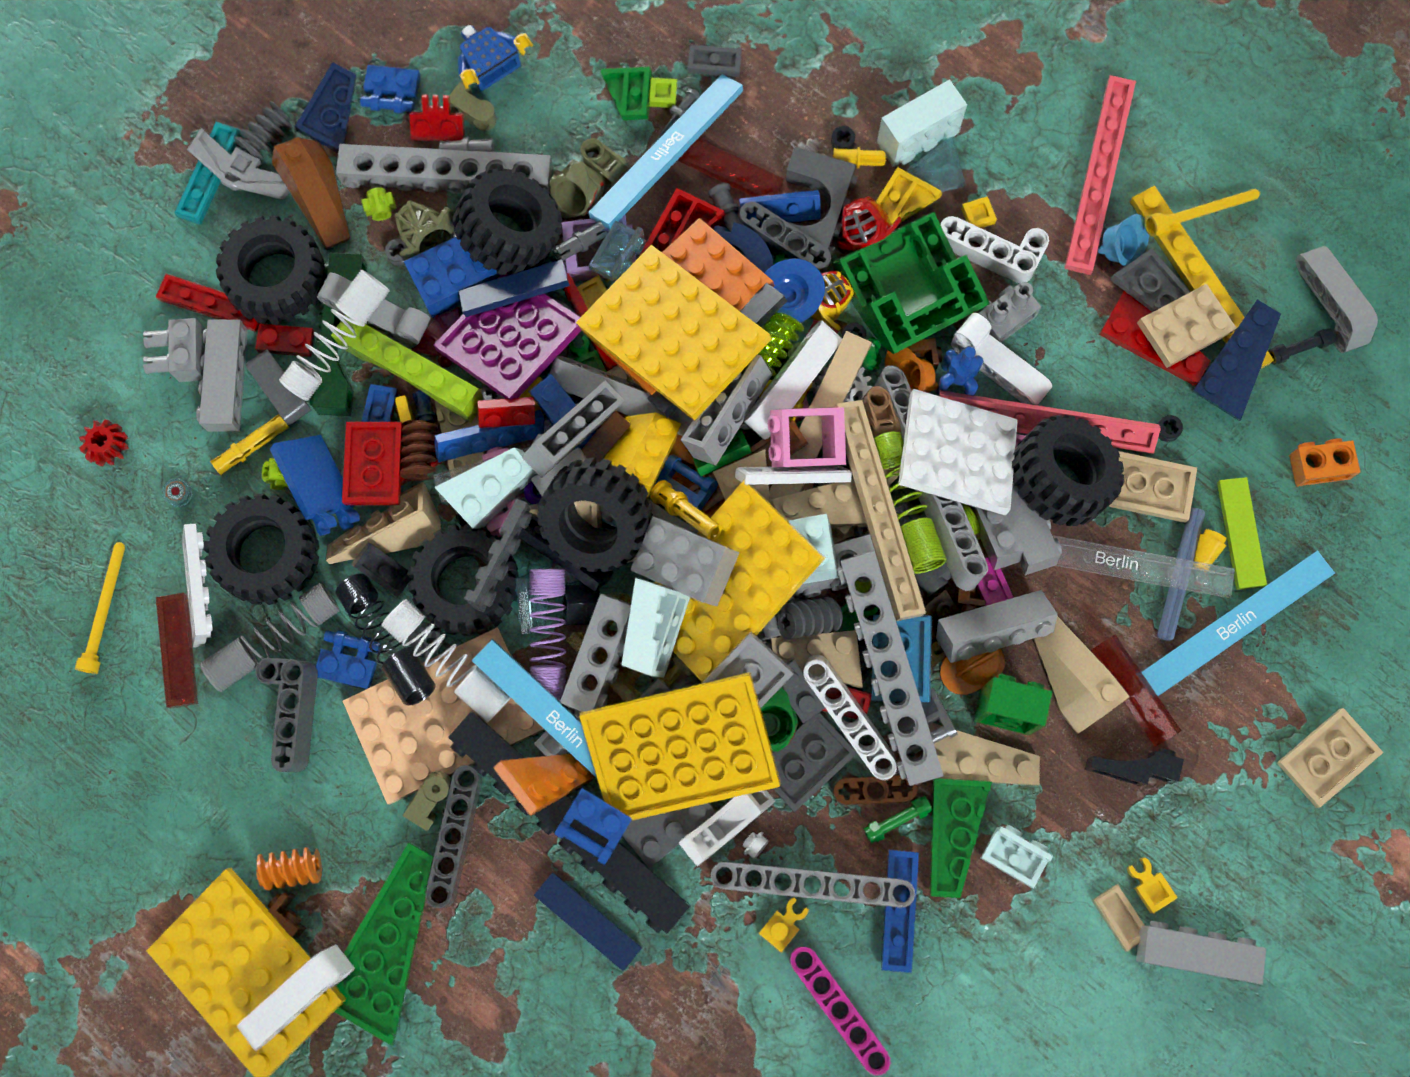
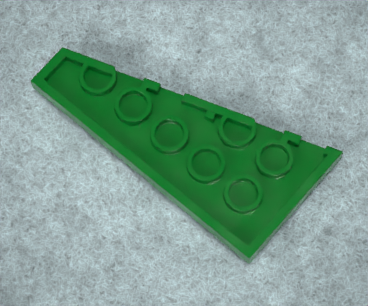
M408 843L344 952V955L355 969L335 985L346 1000L334 1012L391 1046L394 1045L424 911L426 889L434 856L411 843Z

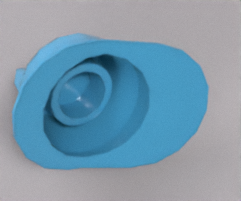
M1133 214L1120 224L1106 229L1103 235V244L1098 248V253L1105 254L1108 260L1120 262L1123 266H1127L1136 260L1146 250L1149 241V235L1144 225L1145 218L1140 214Z

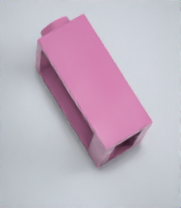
M844 408L770 410L768 430L771 433L769 458L772 461V467L846 465ZM789 417H822L823 458L790 460Z

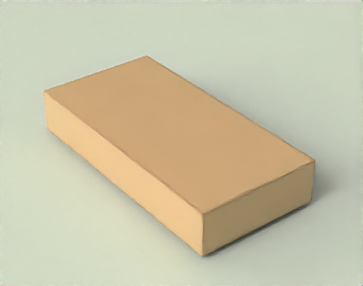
M1118 884L1092 899V902L1124 951H1129L1139 944V930L1145 925Z

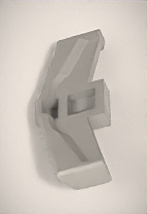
M202 128L187 149L213 172L223 185L234 191L243 189L277 199H286L290 192L279 174L258 169L261 165L258 158L237 147L230 155Z

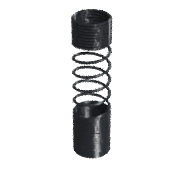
M358 573L343 580L337 586L335 594L348 615L356 619L355 627L363 630L362 638L365 641H371L369 649L373 653H378L376 660L378 663L383 664L382 670L399 695L400 700L407 706L425 700L433 693L436 684L423 663H421L419 657L413 656V647H405L393 653L384 662H381L379 660L380 653L393 650L401 645L402 642L383 650L388 644L396 640L392 638L379 651H375L372 649V642L385 639L390 636V633L375 639L381 632L386 630L383 628L374 635L372 640L367 639L364 635L366 630L382 625L381 622L375 626L368 627L373 621L390 613L385 612L377 615L365 628L358 626V619L369 617L377 613L384 606L383 601H377L379 595L369 577L363 573ZM381 603V606L372 613L361 616L371 606Z

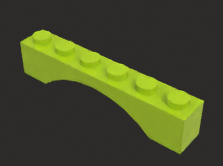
M344 319L353 328L357 336L356 338H351L336 331L348 345V349H344L345 351L363 361L375 364L397 375L429 395L449 411L472 423L478 414L477 401L483 400L482 393L477 387L368 325L358 326ZM342 321L336 327L350 335H354ZM334 333L331 334L338 345L346 347Z

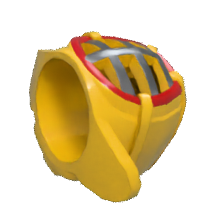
M841 272L821 273L825 283L824 298L818 310L811 317L813 320H823L828 326L840 331L841 327L834 321L839 318L840 314L850 303L854 289Z

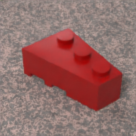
M676 188L639 257L650 245L663 252L699 218L712 229L715 226L721 227L724 224L725 211Z

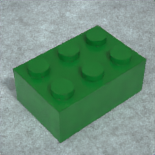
M999 674L998 678L993 677L980 689L973 722L1031 735L1046 726L1053 691L1045 690V685L1041 683L1028 682L1025 685L1017 683L1015 677Z

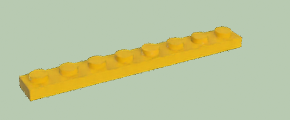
M1155 185L1132 197L1130 200V204L1137 214L1142 215L1144 218L1155 213L1165 214L1166 216L1174 214ZM1181 223L1169 226L1164 234L1154 236V239L1190 292L1207 284L1236 328H1238L1245 318ZM1233 333L1223 337V341L1227 343ZM1268 351L1261 369L1274 360Z

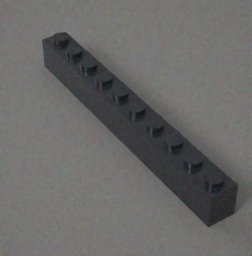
M471 711L448 736L453 742L450 747L462 758L468 755L474 761L471 766L483 777L488 773L496 781L493 786L504 796L510 793L516 798L494 767L500 761L524 759L525 757L476 713ZM566 795L534 813L533 815L539 819L536 823L537 826L548 835L552 832L555 833L574 801ZM518 800L514 805L528 816L529 813ZM576 819L570 825V827L603 847L609 841V839ZM565 837L558 842L570 855L575 851L582 858L580 864L592 875L597 871L605 879L601 883L613 894L617 891L626 897L624 904L637 914L639 910L648 917L646 923L658 934L661 930L668 934L690 908V905L620 842H618L605 865L597 861L598 857Z

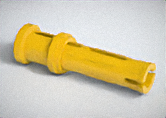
M662 480L652 488L650 493L651 501L664 506L668 514L681 517L711 541L720 536L722 526L690 504L687 495L683 492L675 491L671 483Z

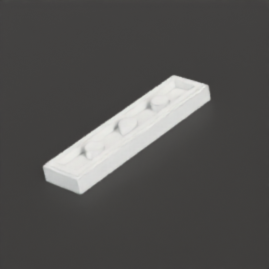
M840 465L736 468L735 478L740 482L744 480L745 485L851 482L852 472Z

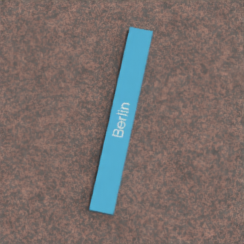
M722 74L588 212L589 217L596 222L600 221L604 227L611 230L743 92L742 84Z
M1319 551L1314 552L1136 676L1153 699L1158 697L1331 577L1335 572Z
M492 639L472 659V662L597 778L581 721Z

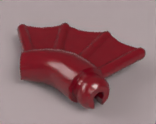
M456 306L447 314L436 315L435 320L426 328L419 344L412 348V351L438 356L437 363L441 367H450L452 361L440 354L433 345L461 317L460 308Z

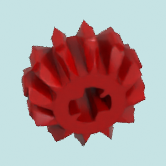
M104 419L102 424L99 421L93 420V428L91 429L84 427L87 434L86 436L79 437V440L84 443L79 449L83 454H86V460L95 462L98 466L103 467L106 462L109 465H114L116 457L124 459L121 451L129 449L128 445L124 443L128 439V435L122 432L123 429L119 424H113L110 420Z

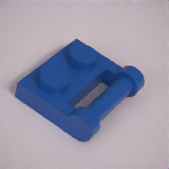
M675 454L667 458L665 467L660 472L655 483L657 484L662 480L668 481L675 491L683 492L687 495L688 502L700 511L718 486V482L715 479L700 476L697 471L682 463V459ZM676 472L700 486L701 490L698 494L694 493L672 479Z
M582 788L554 835L561 839L563 837L567 838L598 857L597 861L605 865L632 818ZM576 819L609 839L607 845L603 847L570 827L573 820Z

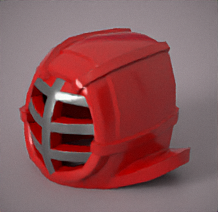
M867 196L856 199L843 208L842 236L846 240H837V246L846 250H858L872 245L890 235L902 219L899 216L890 224L888 214L872 197Z

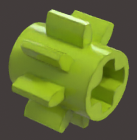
M384 188L370 189L366 193L367 198L361 199L366 216H372V219L375 221H383L392 216L391 210L397 209L392 192L386 193Z
M270 458L269 461L263 464L262 479L267 484H270V489L284 490V487H288L275 459Z

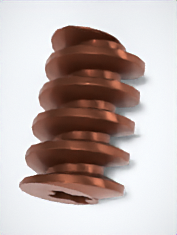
M424 420L404 421L403 424L406 426L402 428V434L405 436L401 442L405 447L401 449V455L405 458H402L400 461L401 466L404 468L400 471V476L409 480L430 479L428 473L436 471L435 467L428 465V463L436 461L435 456L429 455V452L435 451V446L429 444V441H435V436L429 433V431L438 429V426Z

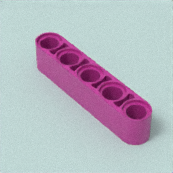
M805 946L795 948L790 955L792 969L860 1063L870 1074L882 1075L886 1073L891 1064L889 1054L821 960L810 948ZM808 952L810 954L811 964L808 968L800 969L797 967L795 958L798 953ZM824 976L828 979L829 988L826 992H815L813 983L817 977ZM838 1001L844 1002L847 1006V1013L842 1018H835L831 1013L832 1005ZM857 1026L862 1027L865 1031V1037L860 1043L852 1042L849 1036L850 1031ZM873 1052H880L883 1055V1063L878 1068H872L868 1064V1057Z

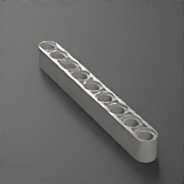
M887 366L882 370L874 387L880 386L890 394L895 414L900 422V433L904 439L909 397L912 390L904 372L900 368ZM923 492L919 497L921 505H927V508L924 510L925 515L934 522L933 524L943 548V553H945L946 564L953 581L962 590H973L988 572V565L961 502Z

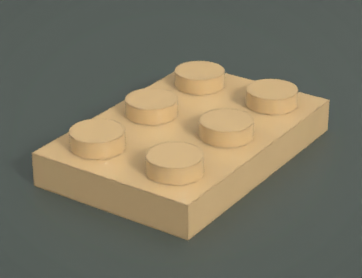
M1207 284L1144 316L1137 322L1166 368L1233 333L1237 329Z
M1119 452V461H1123L1124 472L1122 473L1124 475V484L1121 487L1120 495L1108 507L1184 523L1188 522L1197 467Z
M1341 708L1288 752L1277 764L1316 808H1320L1376 760L1383 751L1348 712Z

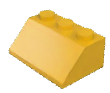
M656 412L625 416V419L630 423V427L604 458L605 460L612 461V465H622L626 468L625 471L631 475L633 473L639 479L638 484L640 486L644 485L649 494L646 499L649 497L682 424Z

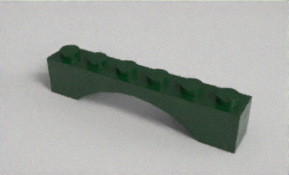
M329 253V262H325L324 276L327 278L329 273H335L350 281H354L360 270L367 272V263L362 254ZM324 304L323 313H319L318 325L321 329L320 335L338 344L331 336L333 332L322 321L337 327L341 320L331 312L333 308ZM317 338L315 349L337 359L335 354ZM328 343L338 354V347ZM320 355L328 363L331 371L323 372L313 367L322 378V383L312 394L313 396L309 398L310 405L318 415L351 417L354 390L344 376L340 361H333ZM318 358L317 364L314 365L329 370L322 360Z

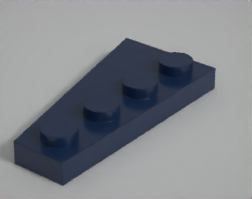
M1257 299L1195 387L1193 393L1238 421H1241L1281 313Z

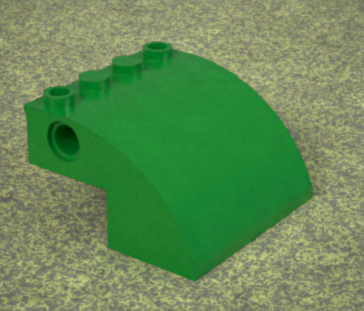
M935 212L927 216L924 215L893 231L881 241L858 249L832 262L836 272H841L854 289L851 301L864 323L878 341L892 354L913 345L990 304L967 255L956 258Z

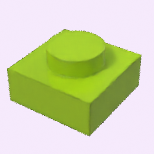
M651 78L650 107L672 108L676 105L677 79Z

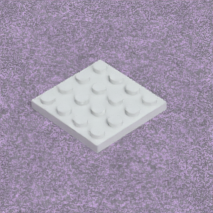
M913 389L909 397L898 485L1007 515L1011 508L1014 470L1012 468V461L1015 458L1013 453L1016 445L1018 419Z

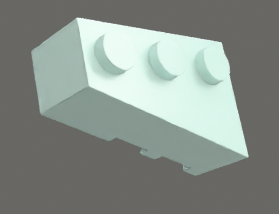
M512 448L436 486L435 489L472 528L480 529L481 527L484 528L537 473L522 458L525 452Z
M635 578L623 651V666L650 676L664 678L690 599L689 596L674 589Z

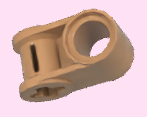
M880 386L872 387L861 400L863 401L873 438L887 432L894 431L900 433V422L895 414L890 394Z

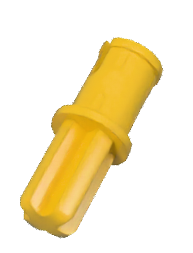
M857 147V149L834 148L833 158L856 164V168H859L860 165L884 166L886 154L884 151L860 150V147Z

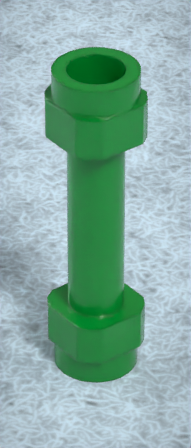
M923 796L911 801L912 806L879 824L876 820L869 823L863 830L870 843L885 839V833L917 816L919 819L926 817L928 813L933 811L927 798Z

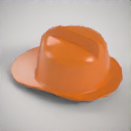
M908 347L895 354L887 351L885 367L896 366L904 372L911 390L916 389L929 393L938 388L935 380V369L928 360L918 358Z
M1001 649L952 663L946 657L941 665L940 677L949 691L959 695H968L981 689L993 677L998 678L1005 667V658Z

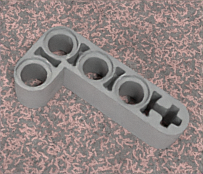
M1322 246L1297 255L1296 266L1300 275L1336 323L1333 332L1336 336L1334 344L1337 350L1345 353L1369 344L1378 323L1377 314L1332 252L1326 246Z
M329 273L317 298L322 303L343 313L335 304L341 299L340 297L349 288L352 281L338 274ZM383 299L377 310L373 312L372 317L365 324L401 345L414 348L419 344L431 318L418 309L409 307L404 310Z

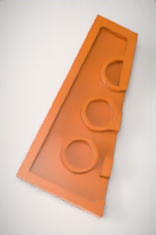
M572 754L500 761L494 767L495 771L529 815L538 812L595 778Z

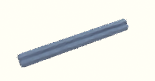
M1191 508L1189 521L1185 523L1157 633L1158 638L1171 641L1175 636L1205 517V511L1202 509Z

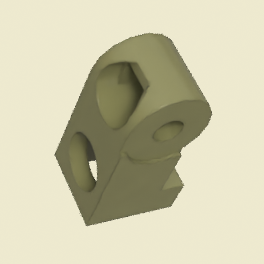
M461 80L449 95L450 111L452 113H464V120L482 131L491 130L497 123L493 105L489 101L479 100L473 96L470 85H468L469 89H465Z
M443 771L430 773L406 807L403 817L428 831L436 817V814L431 811L438 801L443 800L447 796L451 785L450 777Z

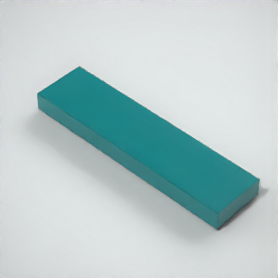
M215 122L209 136L231 155L237 147L234 137L241 138V130ZM199 160L174 213L179 218L202 225L221 180Z

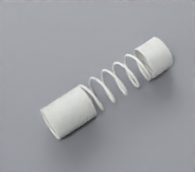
M360 270L354 281L350 283L349 288L340 297L341 299L335 304L348 317L331 309V312L354 335H350L328 322L322 321L346 347L340 346L314 332V335L335 354L337 359L305 344L308 349L322 360L329 370L320 368L297 355V358L306 366L297 361H292L289 368H287L288 370L279 379L280 383L299 398L308 401L322 383V378L312 367L323 372L331 371L328 363L320 355L333 361L340 360L337 352L328 343L340 349H348L347 343L336 331L351 338L357 337L356 332L344 319L358 326H365V323L369 321L368 319L372 317L373 312L377 310L390 290L364 270Z
M408 599L403 600L382 622V627L397 641L402 642L403 646L410 645L425 634L413 652L414 657L423 654L436 644L425 660V667L434 664L447 654L435 673L436 677L442 676L459 663L446 685L451 687L469 674L454 690V694L456 693L479 717H482L488 723L511 697L477 665H474L450 684L452 678L466 660L467 654L438 674L456 648V644H453L440 656L427 664L434 651L445 638V634H442L429 646L416 654L424 639L433 629L434 624L428 626L418 636L405 644L408 636L420 625L425 615L420 613Z

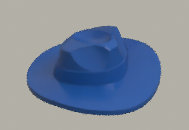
M787 259L774 264L765 271L764 274L773 280V288L782 293L788 301L770 318L771 321L780 325H796L809 319L818 310L824 298L825 283L822 274L813 264L802 259Z

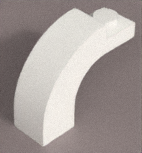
M767 790L734 797L706 822L684 837L679 844L698 866L769 808L775 800Z

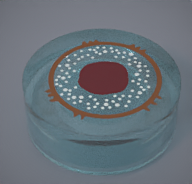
M174 478L167 481L163 486L162 497L171 506L182 507L191 500L192 488L184 480Z

